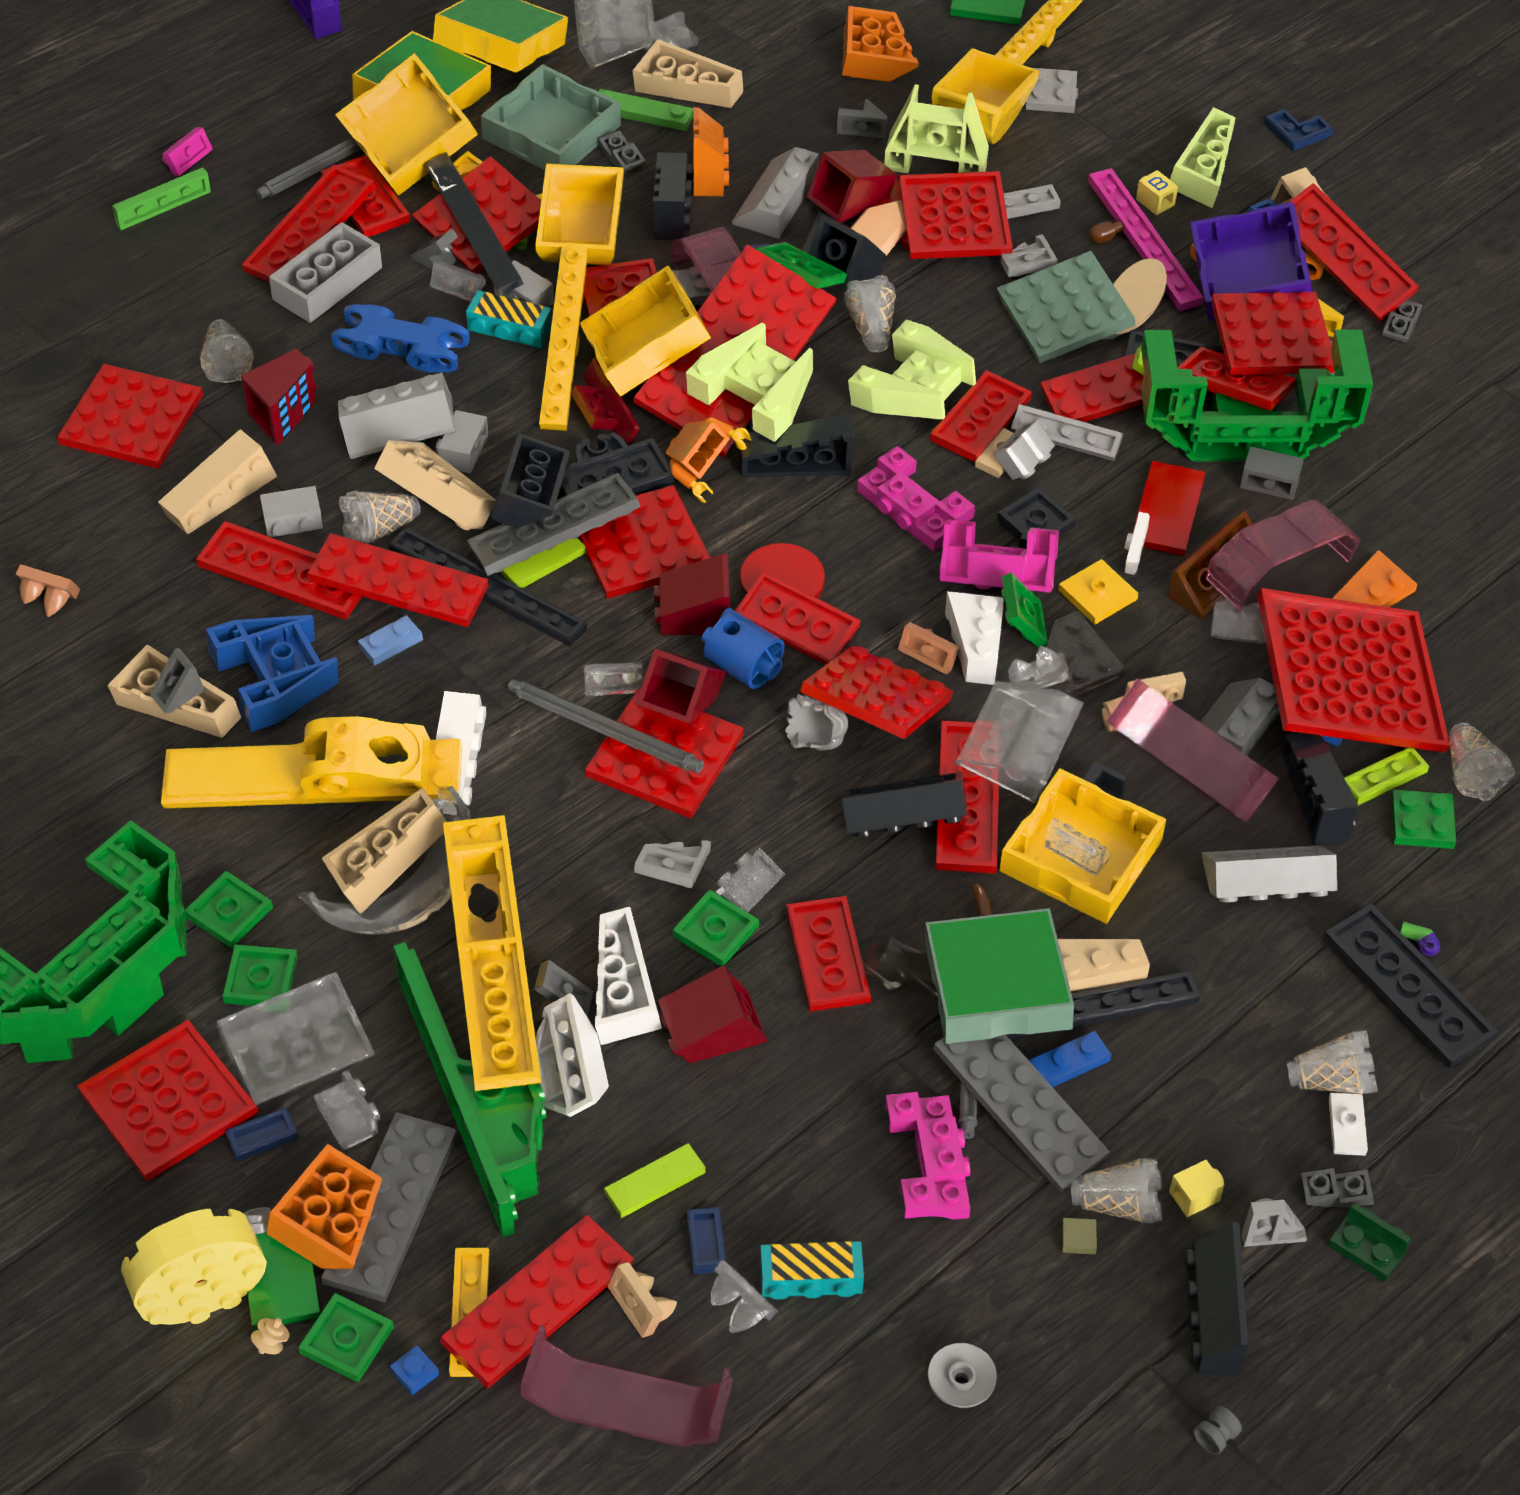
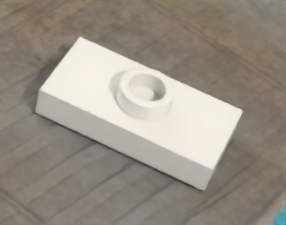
M1139 512L1134 533H1128L1125 549L1129 550L1125 573L1134 575L1137 572L1149 526L1150 516L1147 513Z
M1330 1093L1329 1110L1333 1154L1366 1156L1368 1148L1363 1095Z

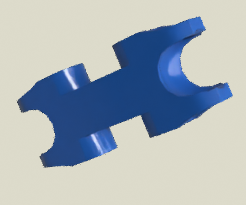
M359 304L346 306L343 311L344 321L355 328H341L333 331L331 335L332 346L356 358L374 360L381 352L406 357L407 363L411 367L426 372L456 371L458 368V355L448 350V348H463L468 346L470 341L467 329L446 319L426 317L422 324L395 319L394 313L388 308ZM351 313L360 315L362 319L353 317ZM457 333L463 339H458L456 337L450 336L449 334ZM339 338L347 339L349 341H352V343H343ZM440 358L449 360L451 364L442 362Z

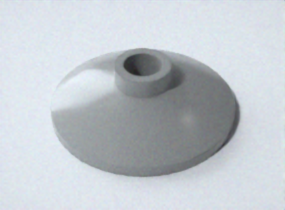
M967 1343L950 1344L940 1349L931 1359L928 1369V1381L934 1394L946 1404L960 1408L974 1407L987 1400L995 1388L997 1380L995 1365L990 1356L977 1346ZM963 1377L967 1380V1383H958L956 1379Z

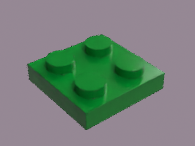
M1012 572L1002 576L1003 589L1001 593L1006 602L1007 611H1005V617L1012 627L1015 626L1022 633L1025 640H1030L1037 648L1047 645L1048 639L1041 600Z
M1393 790L1391 806L1394 844L1454 849L1456 832L1453 794Z
M225 871L184 911L186 919L232 949L273 909L272 900Z
M709 889L673 929V937L717 965L723 966L759 927V919Z
M235 945L223 993L224 1004L286 1009L298 958L297 950Z
M335 1293L298 1347L301 1355L359 1382L394 1329V1324L392 1320Z

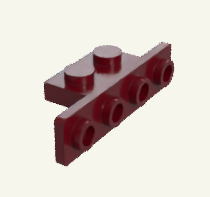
M593 358L584 375V380L588 386L575 385L571 394L591 429L614 430L629 446L636 437L639 426L622 397H620L605 376L597 358Z

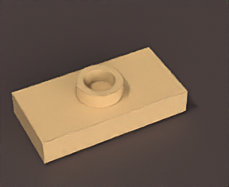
M1003 428L977 458L975 467L999 478L1005 469L994 453L1011 437L1013 432Z

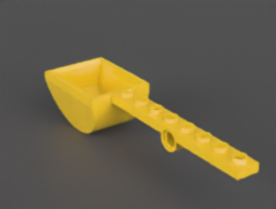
M1048 0L995 56L972 48L934 86L932 104L965 109L968 93H973L987 142L990 144L998 142L1019 114L1038 80L1039 70L1022 64L1040 45L1045 47L1051 45L1058 26L1083 0Z
M546 164L536 238V252L545 262L559 263L539 421L540 429L567 431L575 359L579 352V326L587 264L611 265L613 261L624 168Z

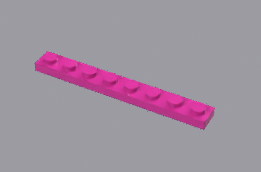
M1110 168L1089 174V184L1115 221L1122 222L1124 234L1143 260L1153 258L1163 263L1167 274L1165 292L1178 311L1201 306L1204 297L1113 169Z

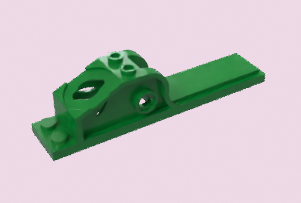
M406 942L394 945L398 982L502 1238L515 1234L514 1220L518 1219L514 1203L538 1195L540 1177L537 1175L538 1150L542 1151V1119L547 1118L542 1103L545 1101L543 1089L540 1083L475 1091L472 1061L458 1057L414 948L408 950Z

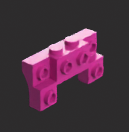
M896 446L878 459L875 469L858 479L857 492L878 507L883 514L888 515L897 522L902 529L907 530L935 552L943 546L945 522L948 519L970 521L974 518L975 505L957 491H954L941 501L937 500L909 478V476L916 472L917 461L900 447Z
M951 519L945 522L940 581L974 584L979 589H990L992 586L1003 587L1002 576L1012 572L1031 591L1051 592L1054 588L1059 530L1030 528L1027 535V549L975 544L976 522Z
M918 1092L886 1095L885 1109L889 1113V1131L892 1133L915 1130V1141L922 1174L920 1178L901 1179L900 1193L904 1198L905 1219L927 1216L945 1217L953 1220L969 1218L971 1208L965 1176H970V1163L968 1156L963 1157L961 1148L965 1147L964 1132L962 1128L957 1129L956 1118L952 1114L949 1095L919 1098Z

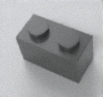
M1250 446L1240 488L1294 500L1304 459Z

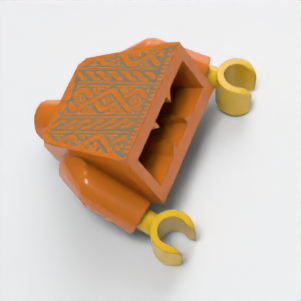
M713 417L701 422L687 423L678 436L671 440L670 446L666 450V454L671 458L669 465L673 477L688 489L692 488L693 494L702 503L706 501L701 497V493L708 490L713 494V491L705 482H697V479H701L729 441V437L733 438L737 448L740 450L747 448L742 439L751 441V437L745 428L733 430V426Z

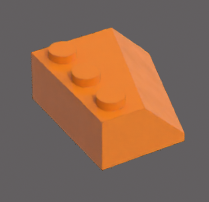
M848 6L843 34V76L891 82L918 67L919 62L911 53L912 47L910 43L906 42L904 29L895 12Z
M693 107L694 196H724V186H729V171H724V169H729V154H724L728 153V137H724L723 126L700 108Z
M327 1144L270 1212L266 1234L321 1269H353L382 1182V1177Z

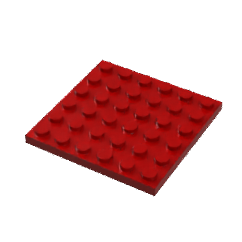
M1261 588L1257 598L1283 730L1444 753L1448 750L1450 742L1419 612Z

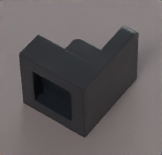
M1096 761L1083 777V780L1098 786L1111 796L1121 799L1124 795L1126 777Z

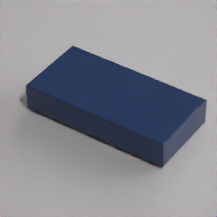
M287 1107L225 1130L226 1137L237 1162L299 1138Z
M720 1207L687 1210L693 1274L727 1271Z

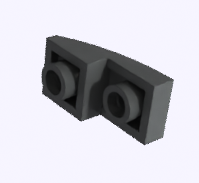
M620 130L598 139V146L616 167L624 168V172L645 164L646 160L635 144H629Z
M1406 300L1393 312H1390L1382 336L1407 343L1420 316L1423 305Z
M1334 1168L1301 1173L1307 1205L1320 1207H1351L1353 1203L1359 1206L1374 1205L1368 1170L1335 1174Z

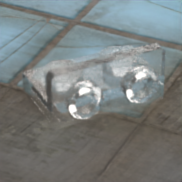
M682 11L643 28V48L649 51L657 39L685 50L698 45L699 37L685 25V14Z
M1229 599L1215 602L1212 612L1213 619L1210 637L1267 645L1258 603L1243 606L1237 605L1236 601Z
M1056 818L1049 823L1045 848L1094 876L1109 861L1111 852L1106 850V847L1101 845L1096 839L1087 837L1075 830L1071 825L1063 823Z
M761 848L752 855L747 851L735 862L738 869L733 874L728 870L716 882L719 888L715 893L723 895L731 903L749 912L785 873Z
M348 1070L342 1072V1083L314 1095L316 1105L343 1151L377 1135V1120H380V1115L374 1103H367L364 1098L366 1092L359 1078L353 1079Z

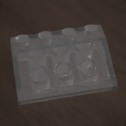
M574 0L579 49L591 69L650 46L657 40L652 0Z
M996 681L955 763L1036 803L1084 703L1057 689Z
M337 972L217 1020L220 1039L255 1106L375 1055Z

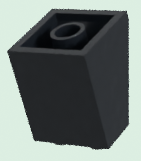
M825 214L821 216L808 253L847 274L844 282L845 285L878 278L886 254L867 237Z

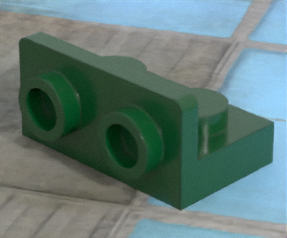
M1353 1203L1349 1208L1347 1217L1329 1240L1328 1246L1386 1282L1404 1257L1411 1238L1405 1235L1399 1227L1390 1225L1378 1218L1370 1209Z

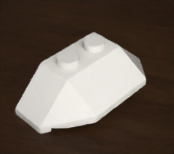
M569 993L544 1007L542 1014L544 1019L537 1031L535 1040L541 1077L540 1085L545 1095V1101L542 1103L547 1109L571 1117L597 1103L609 1085L598 1034L574 995Z

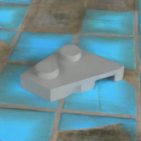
M1043 234L1036 236L1035 243L1029 246L1024 242L1013 249L1012 253L1001 254V265L1008 277H1019L1023 274L1035 273L1058 264V259Z
M707 840L701 841V846L684 847L683 842L645 844L635 862L634 873L692 888L710 852L711 842Z
M1264 1198L1251 1202L1241 1234L1244 1247L1307 1241L1304 1226L1285 1200Z

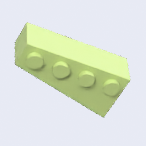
M1213 107L1174 166L1170 180L1178 186V193L1213 208L1221 185L1235 117Z

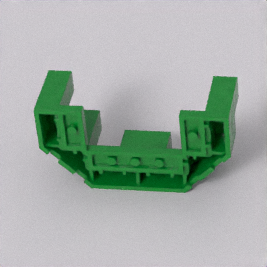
M1144 330L1141 347L1144 367L1141 395L1145 424L1152 429L1156 428L1160 431L1165 440L1175 448L1180 447L1184 450L1186 456L1192 461H1246L1250 446L1305 459L1310 456L1309 451L1317 446L1323 448L1340 438L1342 431L1349 427L1355 429L1364 423L1373 388V380L1363 331L1335 330L1330 349L1335 371L1334 375L1327 369H1299L1295 386L1299 411L1263 410L1256 405L1244 401H1236L1232 397L1221 393H1214L1211 405L1212 411H1203L1207 378L1193 377L1192 369H1177L1172 330Z
M131 820L85 859L88 868L125 894L121 900L36 974L0 948V1044L20 1043L26 1063L73 1059V1038L89 1037L102 1025L106 1026L116 1035H121L164 995L159 973L177 957L187 956V919L182 902V880L175 851Z

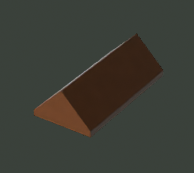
M1245 510L1239 512L1172 572L1168 598L1197 618L1206 616L1270 558L1266 547Z

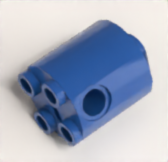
M727 608L715 626L708 627L702 636V641L705 643L704 658L751 689H757L767 681L774 679L783 666V661L781 660L785 647L783 640L731 608Z

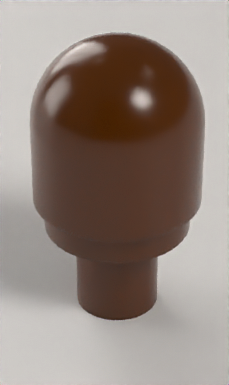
M1103 221L1089 230V238L1095 244L1111 241L1115 238L1117 232L1124 230L1121 221L1115 223Z

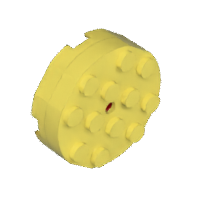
M211 1209L190 1212L154 1228L136 1242L138 1252L131 1261L129 1257L124 1258L121 1272L133 1304L144 1320L152 1325L179 1324L188 1321L198 1324L206 1321L213 1311L221 1308L231 1309L241 1303V1298L247 1294V1291L252 1290L262 1278L267 1264L255 1232L244 1213L234 1209L228 1210L229 1216H213Z

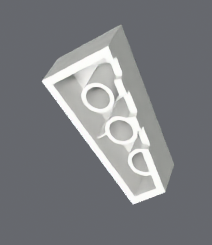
M626 907L600 914L599 964L597 968L598 991L596 993L597 1016H595V1027L600 1044L603 1045L662 1029L631 908Z

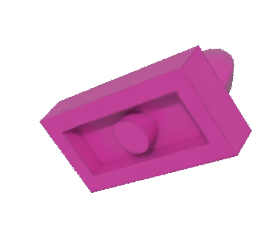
M202 127L194 128L162 153V161L168 165L172 175L180 176L213 150Z

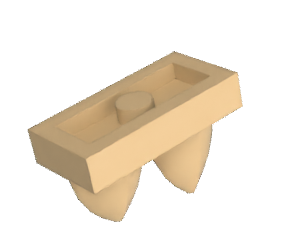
M627 1262L617 1266L607 1287L640 1336L644 1338L653 1335L659 1322L667 1319L673 1313L677 1301L664 1297H652L649 1291L653 1286L654 1277L642 1272H635L631 1264Z

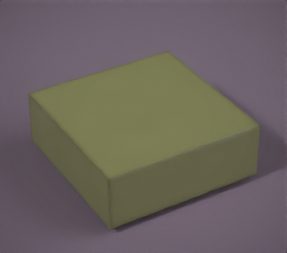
M1063 1218L1062 1253L1096 1255V1219Z

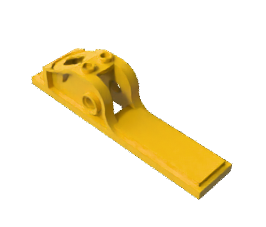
M356 716L312 720L305 726L304 742L293 745L166 749L161 805L166 809L403 801L421 788H424L431 800L459 799L462 742L460 739L430 740L425 727L421 725L398 724ZM394 754L408 756L406 761H398L394 764L383 763L377 758Z
M505 815L444 822V837L475 1091L541 1083ZM475 884L484 885L485 888L492 890L499 899L496 918L492 922L483 921L482 918L475 916L468 907L471 888Z

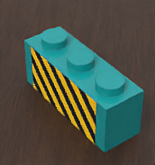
M477 291L466 310L469 331L542 348L551 331V308L517 299Z
M861 1242L761 1245L762 1297H771L773 1299H785L788 1296L818 1298L822 1295L836 1294L841 1297H850L863 1293L864 1271Z

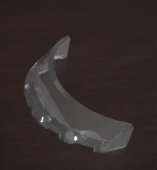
M453 786L441 787L438 790L439 811L447 822L471 819L470 810ZM444 833L432 844L421 866L405 883L392 892L377 898L361 915L352 903L342 904L319 900L313 892H302L298 896L324 921L350 932L386 934L411 928L428 919L433 911H438L451 897Z

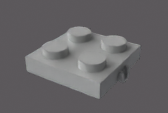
M1033 68L1039 70V76L1026 100V110L1074 113L1075 101L1078 99V88H1076L1077 71Z

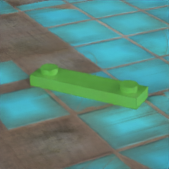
M599 90L600 93L620 102L621 118L682 131L687 130L693 118V108L613 92L611 90Z
M202 167L112 205L117 227L120 230L126 229L210 193L207 171Z

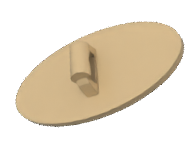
M1149 258L1136 262L1126 269L1113 284L1135 317L1136 324L1115 334H1123L1136 329L1158 307L1167 283L1166 269L1159 260Z

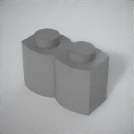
M1035 419L1019 427L995 451L994 455L1012 480L1020 477L1024 480L1036 471L1034 467L1037 464L1046 461L1051 456L1050 451L1055 445L1039 421Z

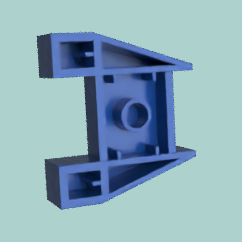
M312 615L232 620L206 629L208 653L219 672L249 662L260 681L238 689L240 713L251 732L281 722L339 683L337 658L334 657L321 662L310 642L315 641Z

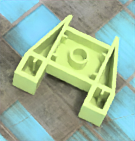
M915 84L890 132L885 149L884 164L894 172L908 174L913 155L959 162L958 173L985 172L989 146L973 93H968L965 109L918 103L919 85Z
M905 320L892 334L895 360L901 361L903 364L892 375L862 365L848 380L851 405L872 413L944 419V400L961 382L973 386L976 384L974 358L930 327Z
M760 323L702 355L686 372L687 394L710 405L725 389L755 405L752 408L753 430L776 442L792 424L813 372V350L809 348L795 362L766 346V325Z

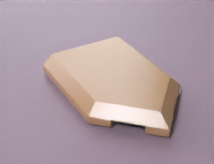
M901 200L866 208L851 226V229L867 237L886 256L906 232Z

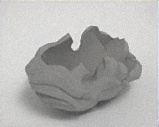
M798 694L796 698L790 699L787 713L792 717H787L786 719L789 725L785 728V732L793 748L810 746V748L824 751L835 749L843 742L844 735L848 729V718L845 712L819 700L810 699L806 695Z

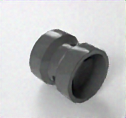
M1216 1406L1209 1413V1419L1200 1422L1193 1429L1196 1441L1212 1455H1219L1226 1448V1442L1229 1439H1235L1242 1431V1426L1237 1417L1223 1406Z

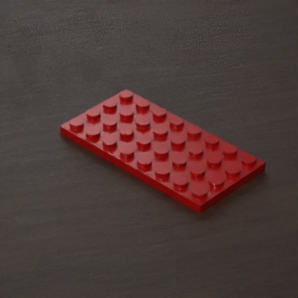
M747 244L697 312L711 338L648 378L634 397V403L680 431L687 423L701 422L710 417L733 426V430L738 428L746 429L752 420L754 404L725 389L710 405H707L687 394L686 372L702 355L760 323L766 325V346L795 361L835 305L837 298L821 288L816 289L812 287L801 276ZM729 437V441L719 453L724 458L735 444L731 437Z

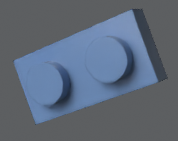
M406 615L358 640L359 649L375 666L422 641L423 637L422 632Z

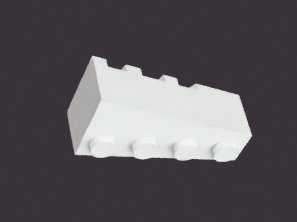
M444 691L436 740L460 739L462 742L459 799L432 800L441 813L464 815L465 806L471 803L472 788L470 785L472 778H475L476 758L481 747L482 732L486 719V706H482L480 695Z

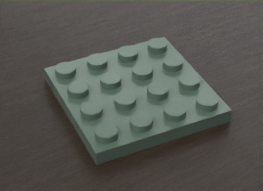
M1092 251L997 288L998 297L1039 363L1136 325L1135 317Z

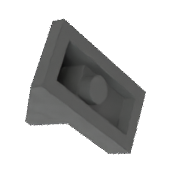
M865 99L864 110L839 108L837 134L886 139L887 115L868 99Z
M451 228L426 241L410 256L414 261L438 273H443L457 260L450 251L453 247L450 243L458 236Z
M547 960L541 963L534 990L544 996L540 1011L543 1012L544 1007L570 993L574 995L588 1017L594 991L552 961Z

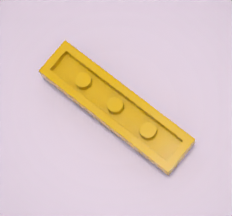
M455 1248L451 1328L488 1298L489 1248ZM450 1353V1377H474Z

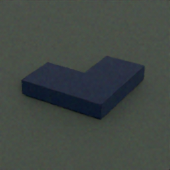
M1286 109L1265 116L1264 124L1292 151L1333 135L1334 130L1320 115L1299 123Z

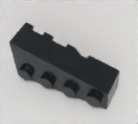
M657 152L653 196L654 240H684L685 230H690V214L685 213H690L691 197L686 196H691V180L687 179H692V164L687 163V153Z
M851 413L790 425L776 442L758 432L749 433L751 441L742 439L747 447L745 450H741L742 477L851 475L853 447Z
M1307 733L1286 735L1281 754L1313 846L1347 843L1351 831L1355 829V817L1359 806L1330 752L1328 743L1325 742L1321 735Z

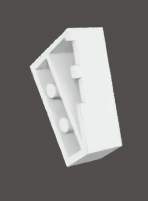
M947 591L945 615L946 619L949 620L953 641L955 640L956 645L959 646L957 655L965 681L994 685L1004 599L1002 597Z

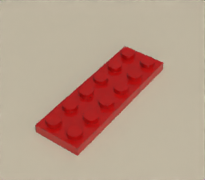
M333 164L243 262L244 272L270 283L269 276L341 222L344 223L376 188L374 180Z
M1314 183L1288 202H1294L1300 229L1301 245L1378 322L1418 292L1419 286Z
M226 521L223 522L196 558L198 567L347 620L363 597L309 581L308 572L318 554Z
M332 533L329 534L308 572L309 581L464 627L469 626L488 588V579Z
M942 721L939 775L963 771L968 813L967 816H962V821L944 823V819L937 820L936 870L996 874L1000 724Z
M586 1215L442 1335L440 1343L474 1377L489 1389L608 1286L618 1265L629 1262L632 1266L634 1258L594 1220Z

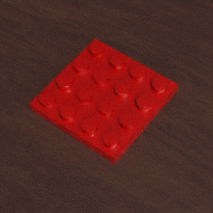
M491 156L462 177L505 252L538 229L541 200ZM441 194L412 214L414 221L432 238L452 228L458 237L450 243L453 246L450 251L457 261L474 276L484 269Z
M1000 171L899 175V187L910 259L1000 256L1001 254L1012 253L1013 247Z
M1316 292L1212 294L1211 304L1229 375L1297 374L1299 369H1327L1330 373H1335L1330 350L1331 342Z
M103 364L57 437L59 445L159 469L203 397L202 387Z
M674 485L636 495L640 508L628 515L613 519L601 527L584 532L578 537L586 546L585 554L606 599L659 585L660 573L710 558Z
M851 646L803 681L800 692L905 739L948 704L954 691L946 688L941 682L930 681L921 677L914 670L901 668L890 659L872 655L863 647Z
M639 687L617 722L694 754L695 758L704 762L702 771L700 773L691 770L685 771L682 768L607 736L586 767L585 777L691 819L743 737L744 728L705 712L689 724L636 705L641 689Z
M186 1020L77 1086L80 1095L146 1182L225 1134V1130L238 1126L258 1113L256 1104L189 1020Z

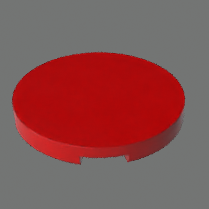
M779 543L761 547L752 552L745 559L741 567L740 584L746 594L762 571L817 599L822 594L824 588L825 573L821 562L812 552L797 545Z

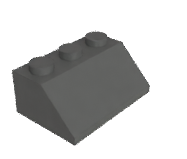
M1262 678L1230 683L1189 735L1187 742L1239 768L1280 713L1275 685Z

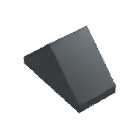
M180 648L174 649L150 693L164 713H171L205 691L195 666Z

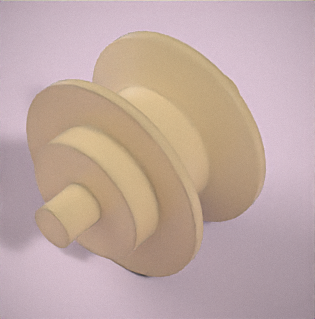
M279 1318L259 1320L257 1324L259 1330L254 1331L251 1335L253 1344L259 1349L258 1352L260 1354L280 1353L283 1349L282 1342L287 1341L289 1338V1331Z

